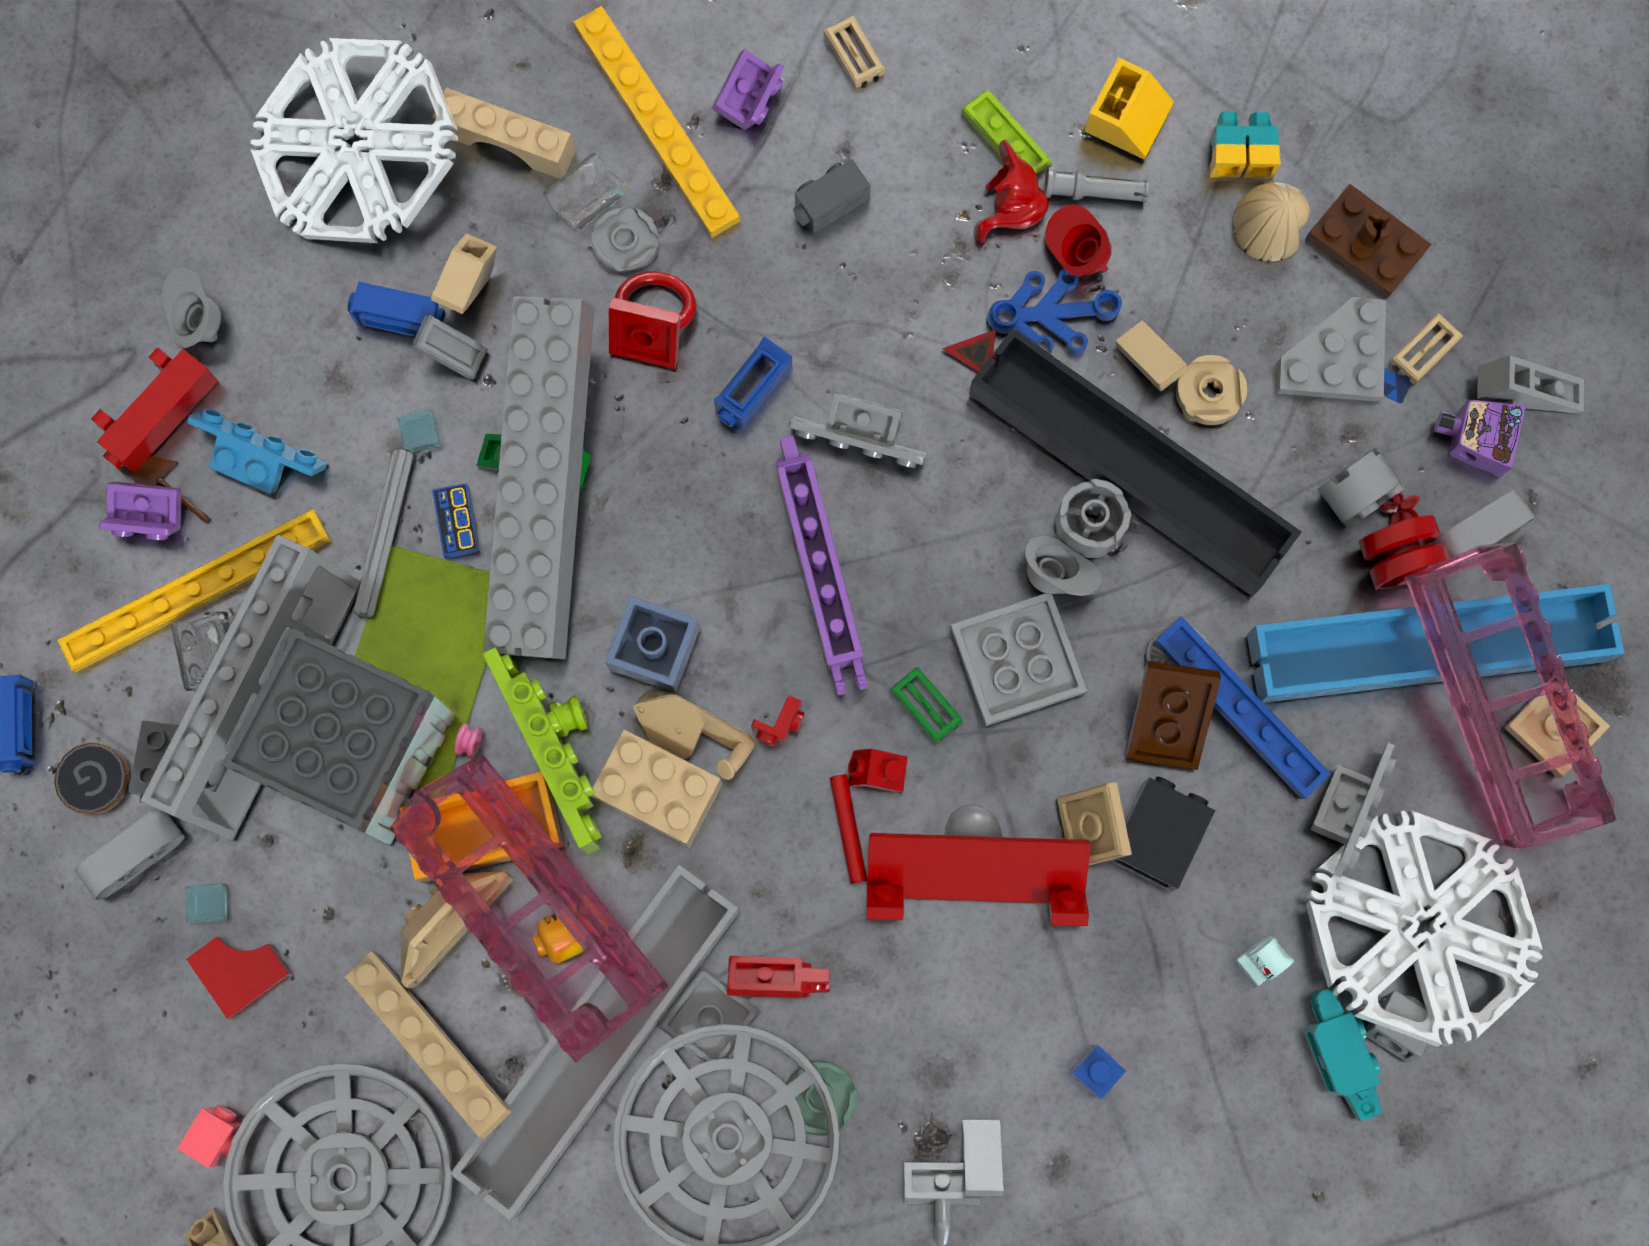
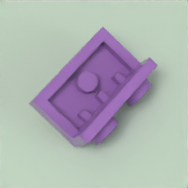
M746 49L742 50L711 109L743 130L748 129L755 123L759 125L768 113L769 107L766 106L769 97H773L783 83V79L780 76L784 66L778 63L771 67Z
M114 481L107 483V518L99 522V529L111 530V535L127 537L133 536L134 533L146 534V538L150 540H166L169 535L181 530V488Z

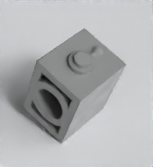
M1395 990L1382 997L1379 1003L1383 1010L1415 1022H1423L1427 1018V1010L1424 1009L1425 1006L1422 1002L1411 996H1403ZM1369 1022L1365 1029L1369 1039L1407 1063L1421 1057L1424 1050L1426 1051L1431 1045Z

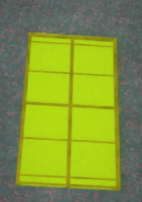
M391 546L375 615L366 620L355 657L374 665L381 671L385 670L403 678L414 686L418 685L430 691L456 715L451 727H446L443 733L446 737L417 792L436 799L446 795L458 757L454 752L456 738L461 726L469 722L487 664L483 656L490 572L410 551L399 546Z

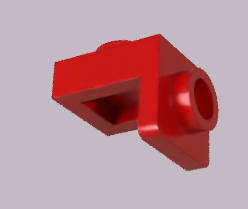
M788 695L774 727L754 719L751 728L752 731L757 733L755 738L770 746H775L776 742L785 745L791 730L797 733L804 719L805 713L800 711L802 701Z
M872 748L854 750L848 764L849 786H867L895 793L903 792L908 757Z

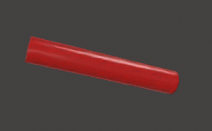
M847 774L830 777L850 885L867 882Z

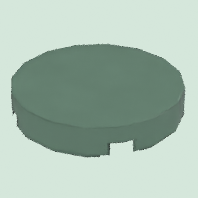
M811 1061V1064L818 1070L830 1091L837 1112L840 1130L850 1121L856 1109L857 1092L853 1079L844 1068L831 1061ZM800 1067L790 1075L786 1085L804 1073V1071ZM812 1085L795 1098L804 1118L806 1133L809 1135L825 1136L828 1135L826 1114L820 1096L814 1085ZM785 1105L787 1116L793 1122L787 1105Z

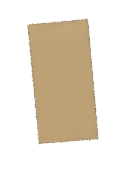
M1143 320L1116 340L1117 348L1160 391L1164 390L1188 371L1187 364Z

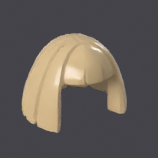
M1269 182L1254 187L1241 198L1233 215V226L1235 227L1233 231L1236 233L1237 243L1243 250L1246 249V254L1257 260L1262 259L1265 262L1268 260L1270 262L1279 261L1281 258L1284 260L1292 256L1299 248V229L1307 223L1310 215L1308 200L1301 193V190L1285 183Z

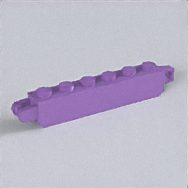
M794 435L780 438L783 458L776 459L777 477L827 670L832 673L838 695L846 694V685L840 669L853 666L854 679L859 690L866 689L867 683L862 667V648L811 456H807V452L798 454Z

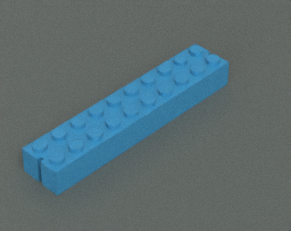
M1610 584L1256 625L1247 634L1252 665L1259 664V668L1253 674L1257 696L1263 703L1609 662L1625 654L1618 622L1610 623L1597 630L1596 624H1601L1617 615Z

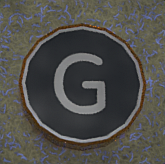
M86 743L74 747L62 757L56 768L54 785L57 796L66 807L80 814L98 815L110 811L122 801L127 784L129 785L130 773L127 762L118 751L104 744Z

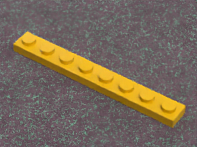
M600 6L573 21L574 27L711 238L739 223L740 215L604 8Z

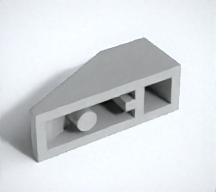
M1509 355L1478 366L1477 399L1488 402L1526 406V409L1579 414L1584 412V379Z

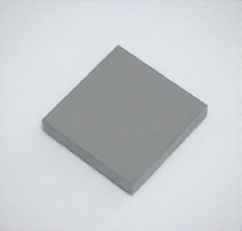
M702 967L658 1027L674 1039L686 1032L707 1026L728 1024L750 1027L761 1011L742 996H727V985ZM736 1036L704 1038L687 1044L684 1047L703 1062L727 1058L735 1048Z

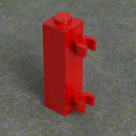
M157 347L148 358L161 370V373L124 413L114 421L109 415L99 409L91 418L105 432L97 441L106 450L102 457L118 470L124 465L131 472L135 473L218 383V380L211 371L184 349L172 360Z

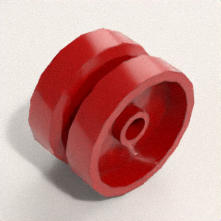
M1434 515L1404 520L1377 530L1359 540L1364 560L1380 561L1369 571L1375 590L1412 583L1451 565L1446 546L1430 544L1440 535Z

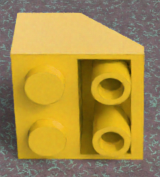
M1118 58L1089 113L1084 131L1145 160L1174 101L1149 71L1122 58Z

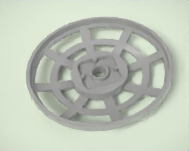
M721 1024L701 1027L681 1034L659 1047L643 1062L631 1078L621 1098L615 1119L613 1147L617 1173L622 1188L633 1209L652 1230L666 1241L676 1246H776L796 1233L809 1221L823 1202L833 1181L838 1161L840 1134L837 1112L830 1091L818 1070L804 1054L787 1041L767 1031L745 1025ZM736 1036L733 1059L710 1060L688 1069L676 1052L683 1046L704 1038ZM751 1039L762 1041L782 1051L795 1061L804 1073L786 1085L770 1070L748 1061ZM664 1061L677 1079L669 1085L661 1096L654 1110L653 1118L630 1115L633 1102L642 1084L653 1069ZM731 1070L728 1092L718 1093L709 1097L696 1080L699 1076L712 1071ZM746 1072L766 1081L777 1093L761 1105L743 1095ZM812 1085H814L820 1096L826 1114L828 1147L806 1143L804 1118L795 1097ZM684 1088L696 1107L691 1111L685 1123L664 1120L671 1102L679 1091ZM785 1105H787L793 1120L795 1141L773 1138L772 1127L768 1117ZM730 1127L737 1132L738 1143L733 1149H724L718 1144L717 1135L722 1128ZM627 1130L650 1134L651 1159L660 1180L642 1193H640L634 1182L628 1162ZM661 1135L682 1138L683 1150L687 1160L670 1172L666 1167L662 1154ZM770 1153L792 1157L786 1174L778 1185L772 1189L760 1171L769 1158ZM803 1159L825 1163L822 1177L814 1194L803 1209L795 1217L791 1218L780 1198L795 1181ZM696 1172L703 1179L713 1183L710 1204H704L692 1198L680 1188L679 1184ZM748 1180L760 1197L759 1200L744 1206L724 1207L728 1185H735ZM669 1192L685 1208L698 1215L707 1217L703 1241L691 1238L675 1230L658 1217L650 1206ZM768 1209L779 1226V1229L771 1234L752 1241L734 1244L718 1243L722 1220L746 1218Z
M355 1064L318 1066L297 1073L277 1084L258 1100L243 1119L233 1138L226 1159L223 1181L224 1204L230 1229L239 1246H259L245 1222L240 1203V1191L263 1189L268 1214L274 1226L280 1232L267 1246H289L290 1244L293 1246H321L300 1235L315 1219L321 1223L335 1226L334 1246H350L351 1224L359 1222L368 1216L382 1229L383 1233L370 1242L359 1246H385L390 1241L396 1246H431L445 1220L451 1199L453 1176L450 1175L453 1170L451 1151L445 1131L434 1110L421 1094L405 1081L390 1073L369 1066ZM334 1076L336 1099L312 1105L294 1118L277 1103L286 1094L303 1084L324 1077ZM350 1076H363L381 1081L400 1091L407 1099L392 1114L375 1103L351 1098ZM418 1109L427 1119L436 1137L441 1154L442 1168H421L416 1145L409 1131L404 1126ZM336 1110L337 1133L317 1140L303 1127L306 1122L318 1115ZM352 1110L369 1113L382 1120L385 1124L371 1139L361 1134L352 1133ZM264 1115H267L282 1130L269 1150L264 1174L240 1175L241 1163L248 1141L257 1124ZM395 1134L399 1137L406 1151L409 1161L408 1169H388L386 1158L381 1151ZM292 1138L306 1152L299 1162L297 1172L277 1173L281 1154L288 1141ZM339 1168L348 1169L352 1175V1182L345 1190L338 1189L333 1182V1175ZM409 1184L405 1204L398 1217L394 1219L381 1205L388 1185ZM421 1184H442L441 1196L435 1216L425 1236L416 1245L404 1231L403 1227L410 1219L416 1207ZM296 1188L299 1201L304 1209L290 1223L280 1208L276 1189Z

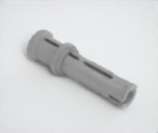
M1047 167L1044 192L1047 198H1050L1051 195L1071 196L1073 200L1078 201L1083 196L1146 203L1148 196L1145 194L1149 193V181L1088 176L1080 169H1076L1075 172L1055 171L1053 167Z

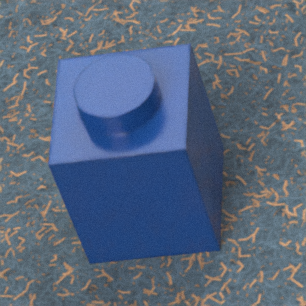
M1092 1045L1068 1073L1095 1098L1102 1099L1123 1076L1126 1070L1099 1045Z

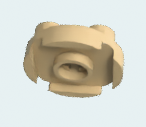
M1205 355L1193 360L1187 366L1188 371L1179 377L1176 384L1177 402L1185 418L1204 425H1218L1233 419L1247 396V382L1241 370L1238 369L1237 371L1233 365L1229 364L1230 360L1222 356ZM1209 382L1213 383L1215 389H1220V393L1216 394L1214 398L1208 397L1202 390L1206 388Z

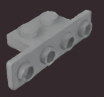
M838 392L834 394L826 425L794 416L788 426L796 430L795 434L797 436L807 439H815L816 436L829 439L828 443L830 445L843 449H848L849 445L863 448V454L874 458H882L883 454L895 457L897 464L915 468L916 464L923 465L927 454L894 444L903 410Z
M1388 741L1372 778L1341 765H1337L1311 827L1312 831L1345 845L1333 875L1341 877L1346 867L1353 870L1361 849L1355 847L1359 836L1362 838L1367 836L1373 818L1367 816L1371 806L1378 807L1385 788L1379 786L1383 776L1390 777L1397 760L1396 757L1391 756L1395 746L1392 742Z

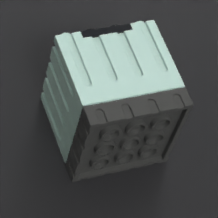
M293 628L287 639L288 643L284 651L281 650L269 673L270 677L267 683L263 684L251 707L252 711L249 717L245 718L233 741L234 745L230 753L226 754L221 765L391 845L396 835L394 830L397 824H402L399 808L412 804L446 737L443 733L447 726L451 727L456 715L430 691L418 685L414 686L407 680L390 672L381 671L351 654L347 655L340 649L317 638L313 639L306 633Z

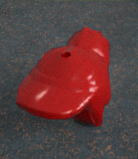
M1002 140L998 146L1004 167L998 170V174L985 186L988 191L994 187L997 191L995 199L996 211L993 215L976 223L975 235L980 243L985 241L988 232L994 228L1026 229L1037 224L1048 211L1049 201L1045 192L1039 188L1034 169L1016 154L1007 140Z

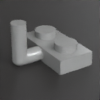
M904 1162V1204L935 1205L934 1241L936 1244L943 1246L949 1241L951 1226L950 1205H980L981 1196H965L964 1163Z

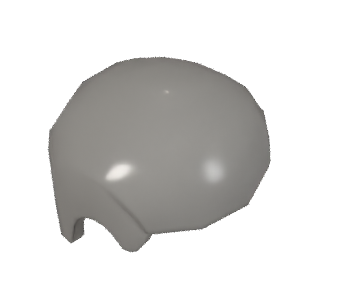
M976 804L960 806L950 814L945 826V835L1002 837L997 818L988 809Z

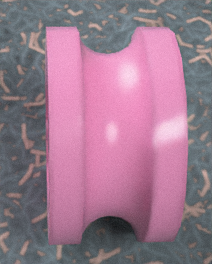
M464 723L456 738L455 754L461 755L464 752L467 753L468 758L473 759L480 747L483 729L480 727L470 729V725Z

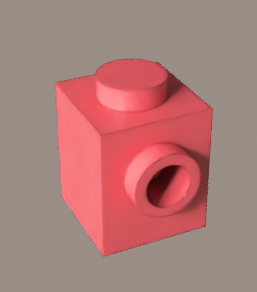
M217 1105L216 1108H202L177 1149L207 1168L220 1166L225 1156H228L233 1138L241 1125L235 1121L237 1115L221 1105Z

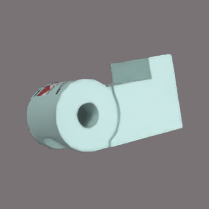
M1269 936L1259 940L1237 958L1235 962L1255 987H1258L1264 981L1274 979L1287 969L1294 960L1282 949L1275 937Z

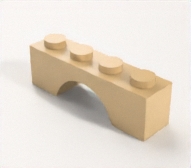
M445 89L443 94L458 131H450L458 136V142L469 146L475 142H485L499 146L520 157L532 169L561 180L564 179L576 152L571 133L452 89ZM434 112V114H433L434 122H435V120H436V113H435V112Z

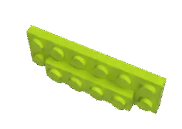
M496 647L483 653V656L579 849L587 855L601 849L597 840L602 838V835L594 819L589 814L585 816L583 814V811L594 806L590 796L594 795L595 792L586 775L578 776L573 764L579 762L569 742L564 745L562 744L557 732L563 730L554 711L552 710L547 713L541 700L547 698L537 678L531 681L525 672L521 674L508 653L502 656Z

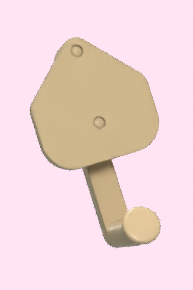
M656 689L644 693L633 706V710L650 743L681 759H687L691 756L701 733L732 749L733 751L726 760L722 759L717 763V771L723 779H732L734 773L739 770L755 747V740L749 733L675 693Z

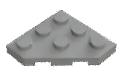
M1350 298L1282 355L1278 361L1277 394L1380 402L1384 398L1386 300Z

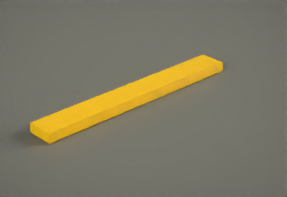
M312 509L58 639L57 641L71 671L77 673L252 583L277 534L313 551L331 542L317 512Z

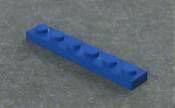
M1182 616L1177 618L1153 641L1174 665L1220 671L1221 681L1214 704L1215 709L1301 799H1306L1331 774Z

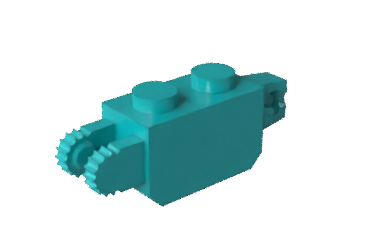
M1315 990V992H1312L1309 1001L1311 1002L1310 1005H1312L1311 1009L1316 1022L1308 1026L1305 1035L1327 1091L1336 1096H1344L1358 1121L1367 1120L1382 1114L1375 1087L1381 1084L1378 1074H1381V1068L1376 1056L1372 1052H1368L1364 1039L1367 1038V1033L1361 1019L1354 1017L1353 1012H1344L1340 1001L1337 1000L1338 996H1334L1332 990Z

